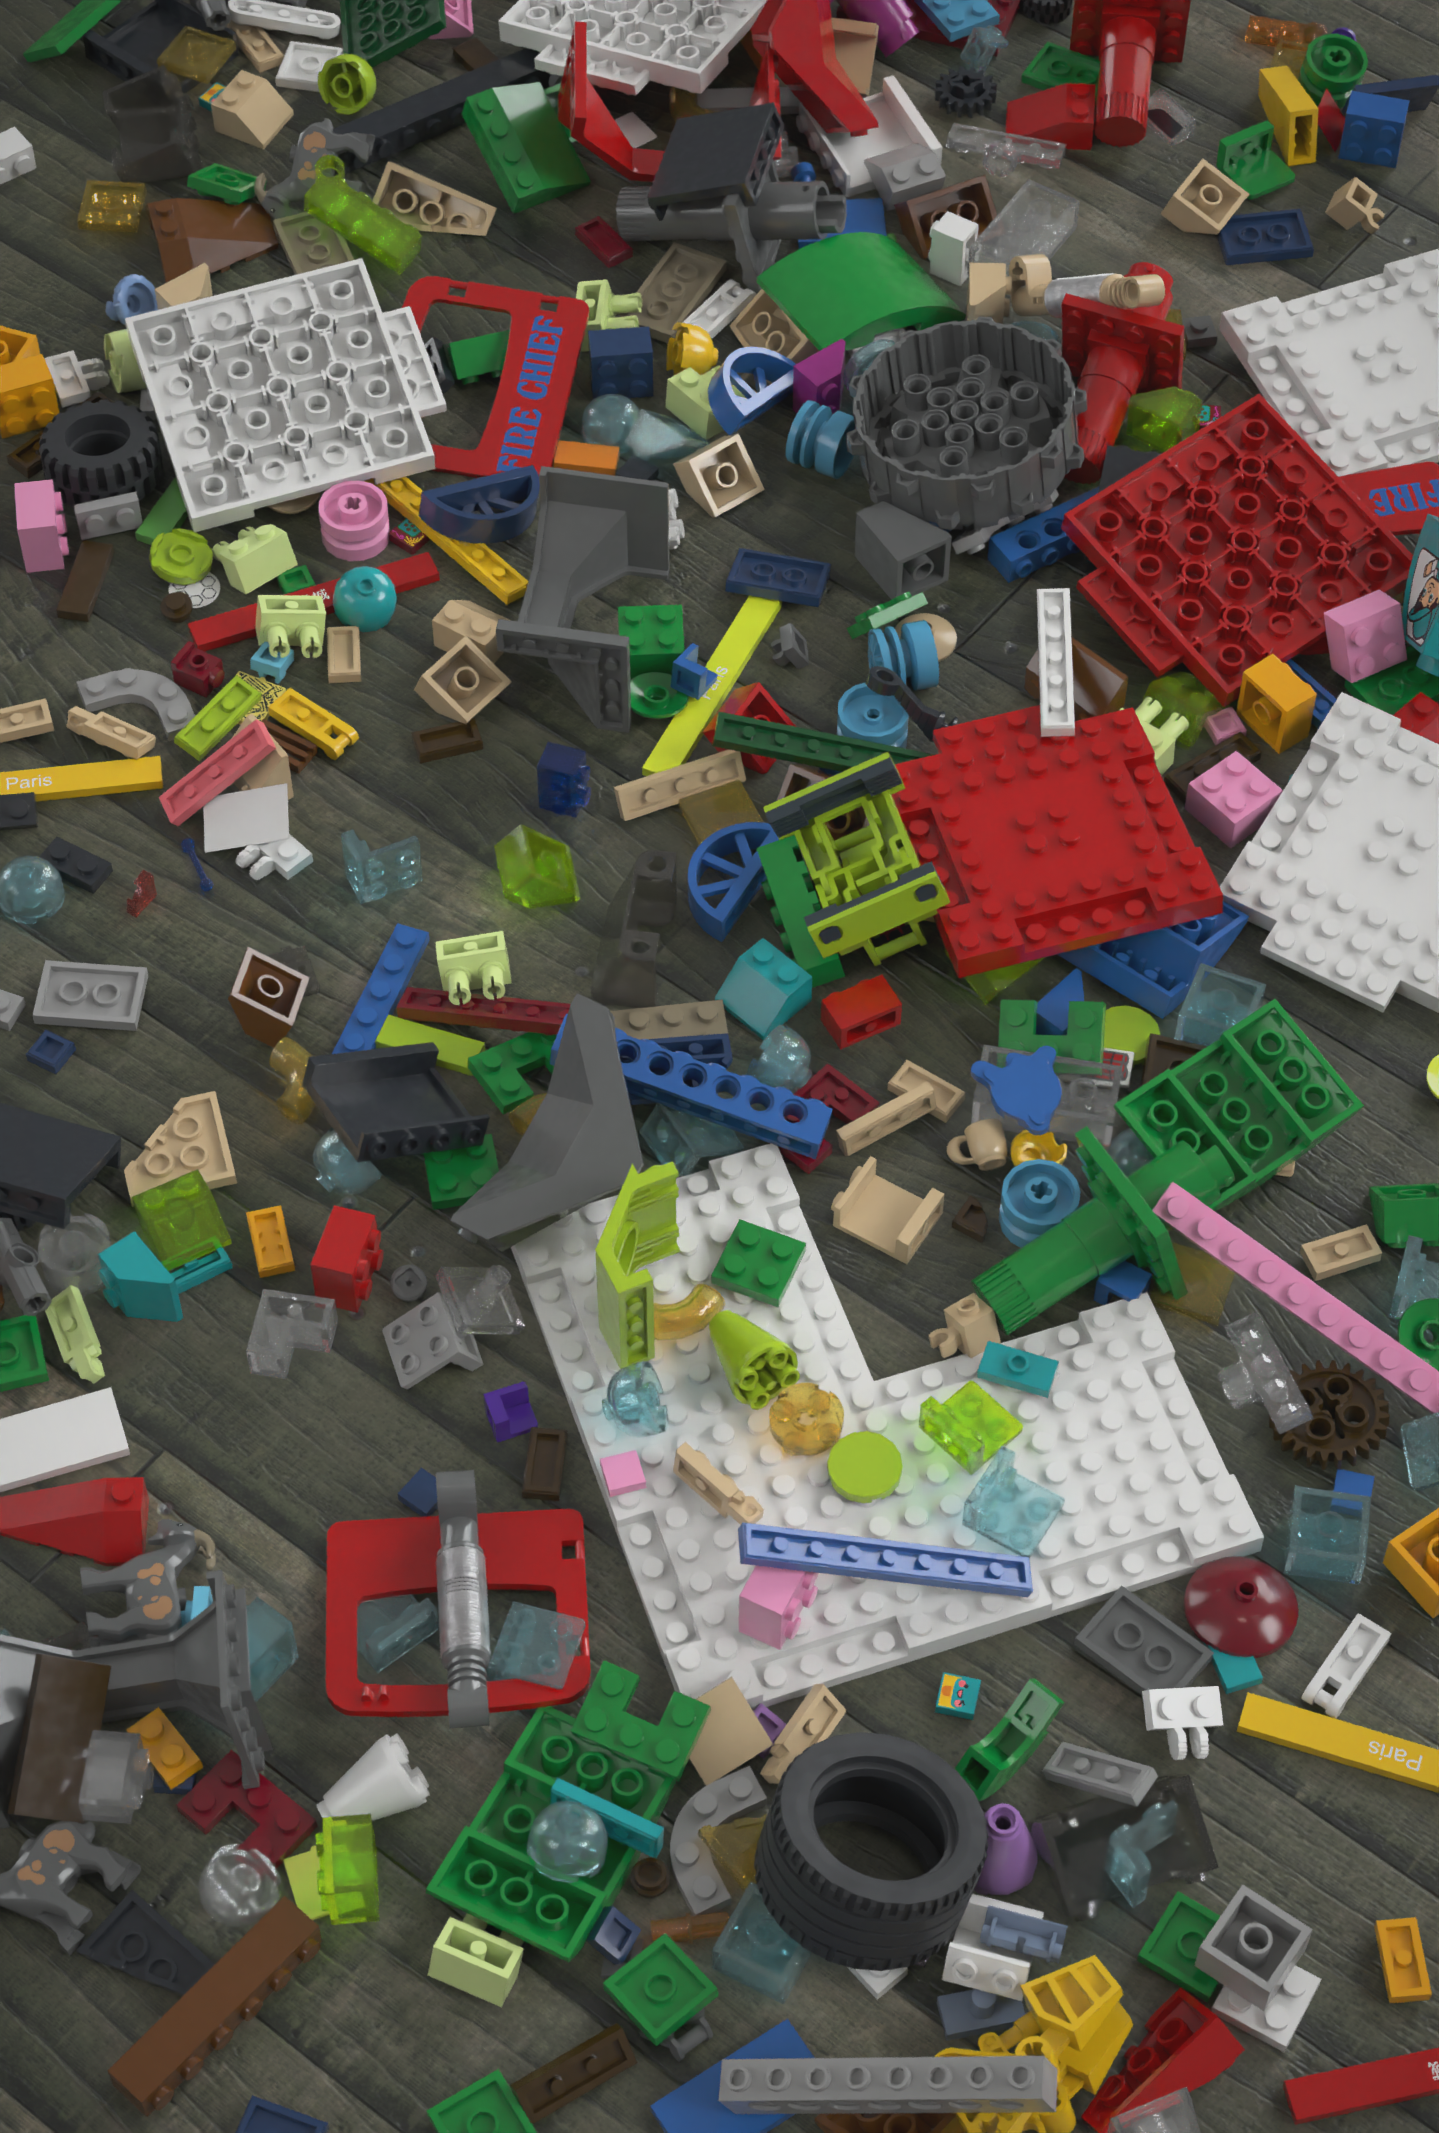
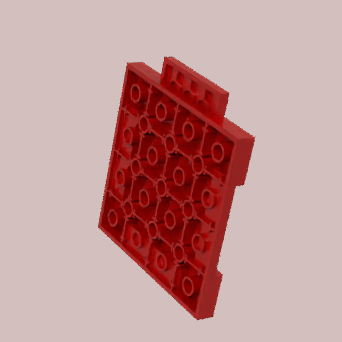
M1260 393L1065 513L1061 527L1098 568L1078 581L1076 588L1157 678L1183 662L1223 707L1239 698L1243 671L1272 654L1285 663L1327 636L1324 612L1377 590H1381L1391 598L1406 589L1413 558L1408 549Z
M1040 705L933 730V741L939 754L895 764L905 786V789L892 794L895 805L920 866L932 861L950 900L949 904L937 909L938 914L934 915L933 918L958 978L1221 914L1223 911V893L1201 847H1195L1155 764V752L1133 707L1075 721V736L1041 737Z

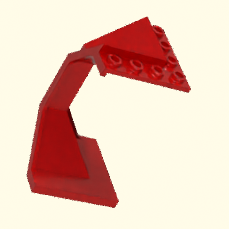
M575 21L558 94V121L570 130L571 137L628 180L654 182L665 151L632 148L587 78V22ZM767 42L749 106L774 102L781 117L779 79H774V73L778 69V56L774 55L770 42ZM781 137L773 161L782 158Z

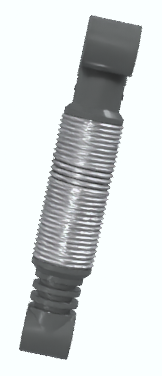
M474 1470L436 1472L440 1542L442 1547L437 1553L436 1560L440 1654L442 1665L448 1672L447 1690L450 1729L489 1726L486 1667L490 1663L491 1643L486 1561L483 1549L478 1546Z

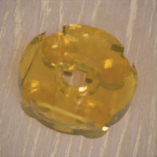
M813 1383L791 1385L778 1394V1399L770 1408L769 1427L771 1434L788 1455L798 1456L822 1453L833 1447L841 1437L844 1427L843 1406L834 1393L829 1391L828 1394L826 1391L820 1390L819 1385ZM807 1413L809 1418L816 1417L817 1419L810 1425L798 1422L801 1420V1414Z

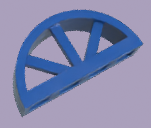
M761 347L739 348L726 358L709 383L708 399L715 418L729 436L793 394L795 362L775 351ZM737 373L753 374L757 393ZM766 380L772 382V384L767 386ZM731 383H732L746 398L735 395L734 392H733Z
M746 822L720 829L707 837L692 855L688 867V903L690 911L698 925L707 934L720 942H723L761 888V882L767 879L758 852L756 851L752 856L750 850L779 840L769 823ZM739 851L745 868L721 858ZM709 866L734 877V879L698 886L701 876ZM727 893L716 909L710 906L704 899L705 897Z

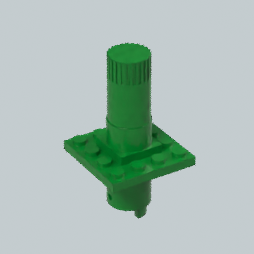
M1087 1126L1075 1133L1079 1148L1075 1151L1084 1164L1081 1168L1089 1180L1087 1185L1093 1199L1062 1218L1061 1222L971 1280L979 1298L994 1310L996 1322L1000 1329L1006 1335H1009L1097 1276L1101 1277L1129 1257H1131L1138 1268L1149 1266L1154 1274L1152 1280L1162 1294L1169 1292L1176 1302L1188 1295L1168 1233L1172 1228L1161 1221L1152 1209L1171 1182L1176 1183L1206 1206L1221 1198L1219 1190L1225 1186H1230L1235 1180V1176L1219 1148L1214 1145L1198 1156L1193 1148L1182 1140L1126 1177Z

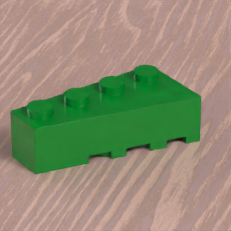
M795 835L756 848L767 880L761 882L767 901L774 899L776 906L770 908L777 927L783 925L786 931L780 934L786 953L793 951L795 958L791 960L812 976V988L845 977L838 953L823 958L808 931L804 917L821 910V906Z

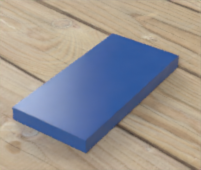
M786 2019L724 2059L814 2058V2056L790 2021ZM722 2060L650 2105L651 2113L665 2133H767L795 2115L735 2114L719 2102Z

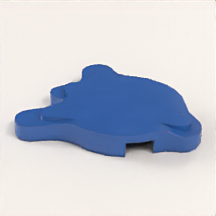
M1042 1046L1030 1056L1013 1052L1009 1053L1006 1056V1067L999 1068L985 1061H976L971 1066V1077L989 1090L991 1102L996 1112L1002 1118H1004V1115H1007L1012 1119L1018 1120V1125L1026 1128L1032 1135H1043L1049 1130L1050 1120L1054 1115V1111L1061 1103L1062 1095L1059 1078L1053 1070L1056 1060L1054 1048Z

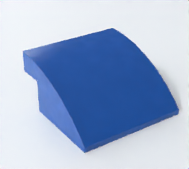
M1223 901V911L1221 914L1057 955L1163 1019L1181 1004L1215 967L1239 935L1249 916Z

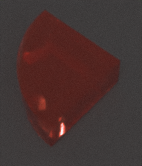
M145 870L141 871L134 881L137 888L132 900L127 898V913L134 917H137L157 896L153 874Z

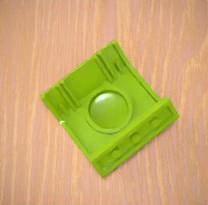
M673 1161L664 1165L652 1166L638 1174L632 1163L595 1249L599 1329L621 1371L655 1358L653 1279L647 1268L636 1271L645 1265L680 1252L677 1244L679 1227L676 1223V1198L679 1197L676 1178L679 1177V1172Z

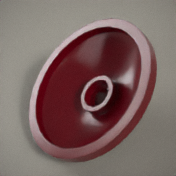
M1229 1556L1204 1564L1190 1578L1184 1595L1185 1616L1196 1636L1207 1646L1209 1645L1222 1653L1232 1656H1254V1658H1259L1276 1652L1289 1641L1298 1621V1602L1288 1581L1271 1566L1249 1557ZM1241 1591L1248 1592L1251 1595H1244Z

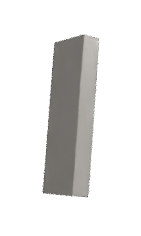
M1066 1742L1060 1744L1042 1770L1047 1780L1134 1806L1139 1805L1158 1777L1153 1767Z

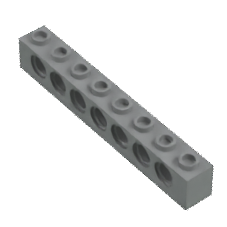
M1045 2056L722 2059L719 2102L735 2114L1056 2112L1058 2069Z

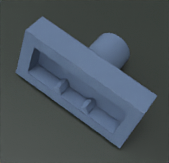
M978 1989L937 1997V2006L946 2041L1009 2029L1014 2026V2021L1025 2015L1022 2001Z

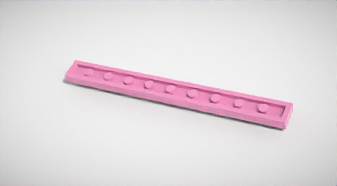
M1171 1182L1152 1209L1161 1221L1439 1419L1438 1370L1176 1183Z

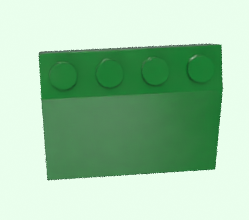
M540 82L495 87L466 98L462 116L513 214L591 184V180L561 122L558 121V117Z

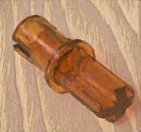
M686 1912V1916L650 1920L652 1943L664 1933L674 1942L689 1941V1945L694 1944L693 1940L726 1936L731 1933V1922L727 1912L690 1916V1912Z

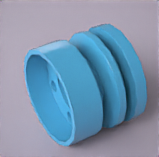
M806 401L797 412L788 434L785 455L787 461L794 464L800 463L805 468H810L815 464V469L818 473L834 479L842 477L854 457L852 453L848 452L846 443L847 433L855 430L854 416L842 411H837L832 415L830 407L825 405L820 407V404L817 402Z
M921 620L904 623L901 627L900 639L892 626L886 627L884 634L879 628L869 631L868 661L870 669L874 666L888 668L894 671L905 685L907 677L913 690L937 687L939 682L938 656L934 637L927 621Z

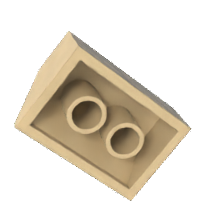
M763 289L757 293L729 326L743 347L769 349L789 358L796 364L819 352Z

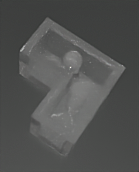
M263 1289L246 1350L250 1374L286 1379L294 1348L330 1353L338 1325L335 1299Z
M92 1730L78 1803L84 1820L131 1824L133 1811L140 1809L145 1789L150 1790L152 1788L154 1768L148 1765L149 1750L144 1749L140 1734Z

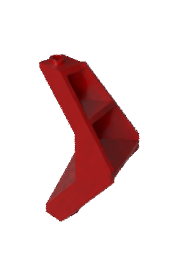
M767 0L751 28L753 47L763 57L767 42H770L774 55L778 56L776 74L827 134L850 132L851 137L868 135L867 129L878 128L879 125L876 117L836 58L830 0Z

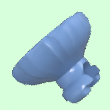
M131 274L125 276L114 288L113 302L107 301L105 309L107 316L114 321L120 320L126 326L125 318L158 310L155 287L142 275Z

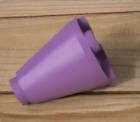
M998 1804L991 1807L984 1814L987 1822L986 1829L989 1835V1845L986 1852V1861L974 1889L979 1894L1008 1895L1022 1889L1032 1881L1038 1862L1037 1847L1019 1811L1009 1804Z

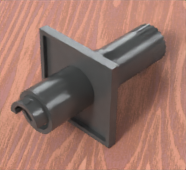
M773 160L757 205L745 208L739 194L736 193L669 204L663 221H659L654 210L648 204V193L652 186L623 187L621 189L616 209L617 226L620 236L624 241H734L736 260L738 263H741L743 270V283L756 293L762 289L757 284L756 279L774 264L781 240L825 239L829 233H842L847 214L845 195H830L824 181L779 182Z

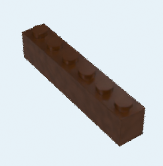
M284 1896L108 2070L112 2085L146 2117L155 2109L161 2110L172 2099L174 2090L185 2079L191 2080L202 2069L204 2060L214 2050H221L228 2044L233 2036V2031L243 2020L249 2021L255 2017L263 2005L262 2001L273 1990L275 1992L280 1991L289 1982L292 1976L291 1972L302 1961L307 1963L317 1954L322 1942L319 1926Z

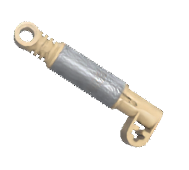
M1044 254L1015 256L1009 265V276H1012V308L1016 314L1023 317L1050 315L1055 318H1062V301L1066 293L1125 310L1128 308L1158 306L1162 303L1165 296L1164 282L1156 274L1124 277L1123 275L1112 273L1052 280L1050 262Z

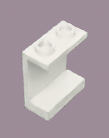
M972 1893L957 1927L953 1942L949 1944L942 1980L1022 2001L1023 1993L1020 1985L1027 1983L1033 1956L992 1945L987 1947V1944L980 1943V1935L988 1905L1043 1919L1044 1912Z

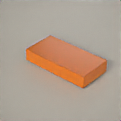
M559 440L554 459V468L615 476L620 456V447Z

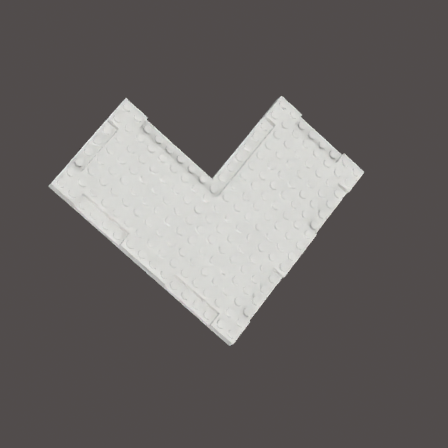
M771 1143L709 1161V1169L676 1178V1184L679 1188V1197L676 1198V1223L679 1227L677 1244L680 1252L645 1265L636 1271L647 1268L653 1279L655 1358L621 1371L599 1329L595 1249L618 1195L589 1203L511 1246L674 1690L688 1697L696 1699L732 1676L754 1711L761 1703L768 1707L806 1695L815 1684H824L827 1688L1110 1599L1121 1585L1130 1592L1196 1572L1204 1564L1216 1559L1229 1556L1244 1557L1261 1551L1264 1535L1235 1475H1229L1174 1360L1175 1349L1147 1292L1141 1294L1139 1299H1133L1130 1302L1122 1299L1079 1313V1320L1000 1343L1059 1361L1058 1370L1048 1398L977 1378V1370L984 1352L973 1358L963 1354L873 1381L800 1209V1198L778 1146ZM739 1219L806 1243V1252L779 1307L711 1283V1275ZM730 1310L741 1315L785 1342L797 1355V1370L800 1373L798 1382L790 1388H785L778 1396L769 1400L768 1404L762 1409L754 1410L748 1404H742L731 1392L709 1330L711 1319L721 1311ZM869 1431L881 1434L892 1441L900 1452L903 1466L902 1475L898 1487L890 1496L882 1500L881 1498L872 1500V1503H858L847 1500L837 1493L832 1486V1481L827 1471V1461L831 1448L839 1439L853 1432ZM686 1442L695 1451H701L706 1455L713 1467L721 1474H726L734 1480L737 1488L740 1489L739 1491H743L745 1496H753L764 1509L763 1517L755 1524L1029 1557L1033 1592L1027 1598L818 1573L814 1586L818 1587L817 1595L810 1608L804 1607L799 1615L801 1623L795 1637L792 1640L787 1638L781 1650L739 1632V1595L752 1574L755 1565L740 1564L738 1539L740 1524L730 1515L724 1518L673 1472L676 1449ZM636 1450L646 1480V1488L610 1497L600 1467V1459Z

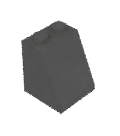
M885 501L868 506L856 513L855 557L891 600L910 591L913 597L948 581L952 538L949 533Z

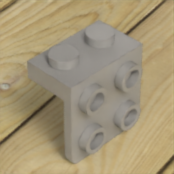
M136 492L77 504L73 508L82 540L136 529L143 523Z

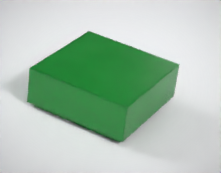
M306 565L287 570L276 577L283 595L315 586Z

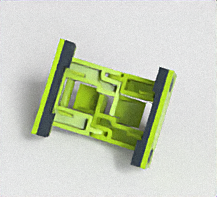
M888 752L763 807L768 822L779 840L795 835L812 880L815 883L823 909L805 916L804 919L808 931L823 958L837 952L842 956L864 947L874 966L882 964L881 960L917 944L921 946L928 944L919 922L938 914V908L950 903L946 889L932 861L920 866L892 797V794L905 789V786ZM862 806L870 825L834 841L825 822ZM838 857H841L842 864H843V868H842V866H841V863H840ZM908 924L913 930L911 933L876 948L870 939L871 937L876 939L885 935L887 940H890V932L897 930L904 934L902 927Z

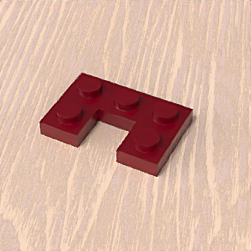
M828 1063L793 1094L804 1099L813 1098L822 1101L827 1107L832 1108V1114L846 1125L880 1106V1102ZM788 1115L784 1117V1119L790 1123H797L800 1121L797 1117L793 1115ZM823 1138L817 1157L813 1159L778 1146L781 1154L807 1174H810L832 1154L833 1147L832 1144Z
M231 1749L176 1806L178 1812L205 1835L233 1807L256 1825L257 1828L233 1852V1856L238 1863L264 1883L284 1862L283 1859L288 1858L318 1827L317 1820L261 1773H259L260 1787L244 1789L241 1759Z

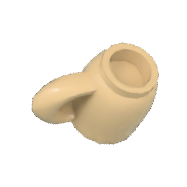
M985 1119L972 1123L964 1130L965 1135L954 1137L947 1145L948 1157L957 1164L969 1165L976 1163L980 1170L987 1171L1002 1167L1006 1163V1138L1002 1123L997 1119ZM967 1141L972 1158H967L962 1154L960 1144Z

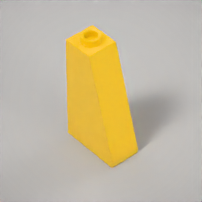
M1288 66L1259 69L1258 96L1268 121L1274 126V135L1287 166L1316 163L1318 107Z

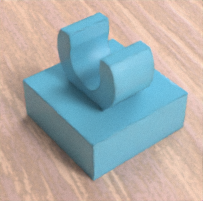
M265 641L250 659V669L258 671L259 677L265 678L267 675L275 677V683L279 684L285 677L286 670L294 661V650L290 649L289 654L284 658H281L280 652H278V657L275 658L271 656L269 643Z

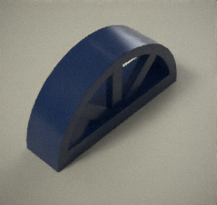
M530 465L423 491L421 494L419 517L438 533L462 542L490 544L512 539L527 530L535 518L540 490L539 475L534 466ZM526 499L522 504L515 503V501ZM491 507L497 508V509H500V510H503V511H506V512L495 514V513L493 512V510L491 509ZM478 510H479V512L481 513V514H473L474 511H478Z

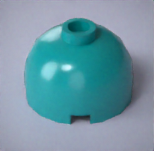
M369 566L354 567L345 572L337 582L333 595L334 611L341 623L345 626H357L360 632L377 631L386 626L391 620L397 604L396 591L391 579L381 570Z

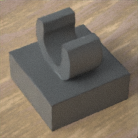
M791 623L780 627L781 638L771 643V647L778 653L773 655L772 659L779 666L786 665L791 661L797 669L809 665L807 640Z

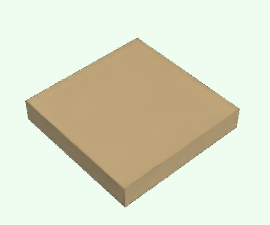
M732 1676L695 1699L709 1705L712 1709L689 1758L706 1786L773 1745Z

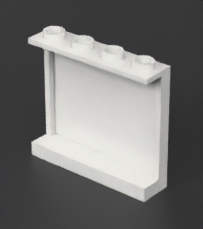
M894 75L883 78V92L863 98L879 125L878 128L867 129L868 135L851 137L850 132L827 134L801 102H799V115L796 116L797 127L801 133L804 132L808 138L811 150L817 152L822 167L828 169L832 175L834 185L841 189L845 197L876 189L864 164V160L918 143L934 151L941 165V144Z

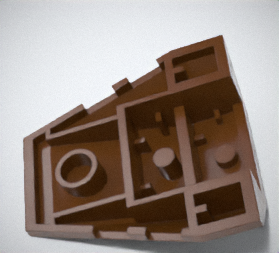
M173 198L147 203L145 206L151 230H154L166 283L203 263L208 265L209 274L217 270L223 273L230 270L229 265L244 259L245 262H248L279 248L270 215L261 204L241 202L239 205H232L224 201Z

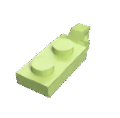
M70 1285L51 1299V1304L45 1312L64 1363L69 1364L73 1371L78 1372L81 1379L89 1380L95 1384L105 1376L102 1363L97 1358L102 1354L100 1343L79 1288Z

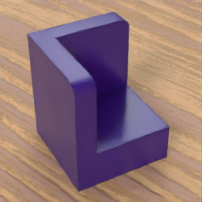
M520 1382L483 1394L485 1413L497 1443L529 1433L531 1427H538L537 1420L529 1403L526 1382Z

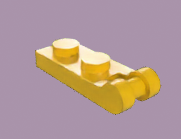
M292 688L286 690L268 707L269 716L316 744L333 760L338 759L344 753L343 749L347 745L352 746L359 739L358 733L353 727ZM334 733L338 735V737L333 739L332 737H330V735Z

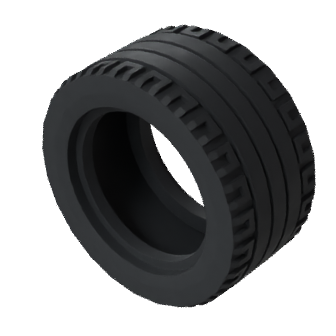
M858 1732L836 1735L806 1748L802 1754L794 1758L793 1762H790L787 1770L781 1776L754 1856L757 1888L762 1895V1900L767 1910L781 1929L804 1949L829 1962L853 1969L874 1971L892 1970L915 1965L921 1960L930 1958V1955L936 1954L940 1947L948 1943L958 1927L986 1861V1852L989 1845V1835L986 1829L987 1822L973 1790L953 1767L933 1752L911 1741L887 1734ZM839 1821H856L879 1827L898 1837L909 1846L919 1859L925 1874L908 1880L886 1881L858 1873L842 1864L828 1851L816 1829Z

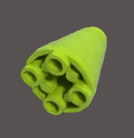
M730 1310L721 1311L711 1319L709 1330L712 1342L731 1392L742 1404H748L754 1410L762 1409L768 1404L769 1400L778 1396L785 1388H790L798 1382L800 1373L797 1370V1355L785 1342Z

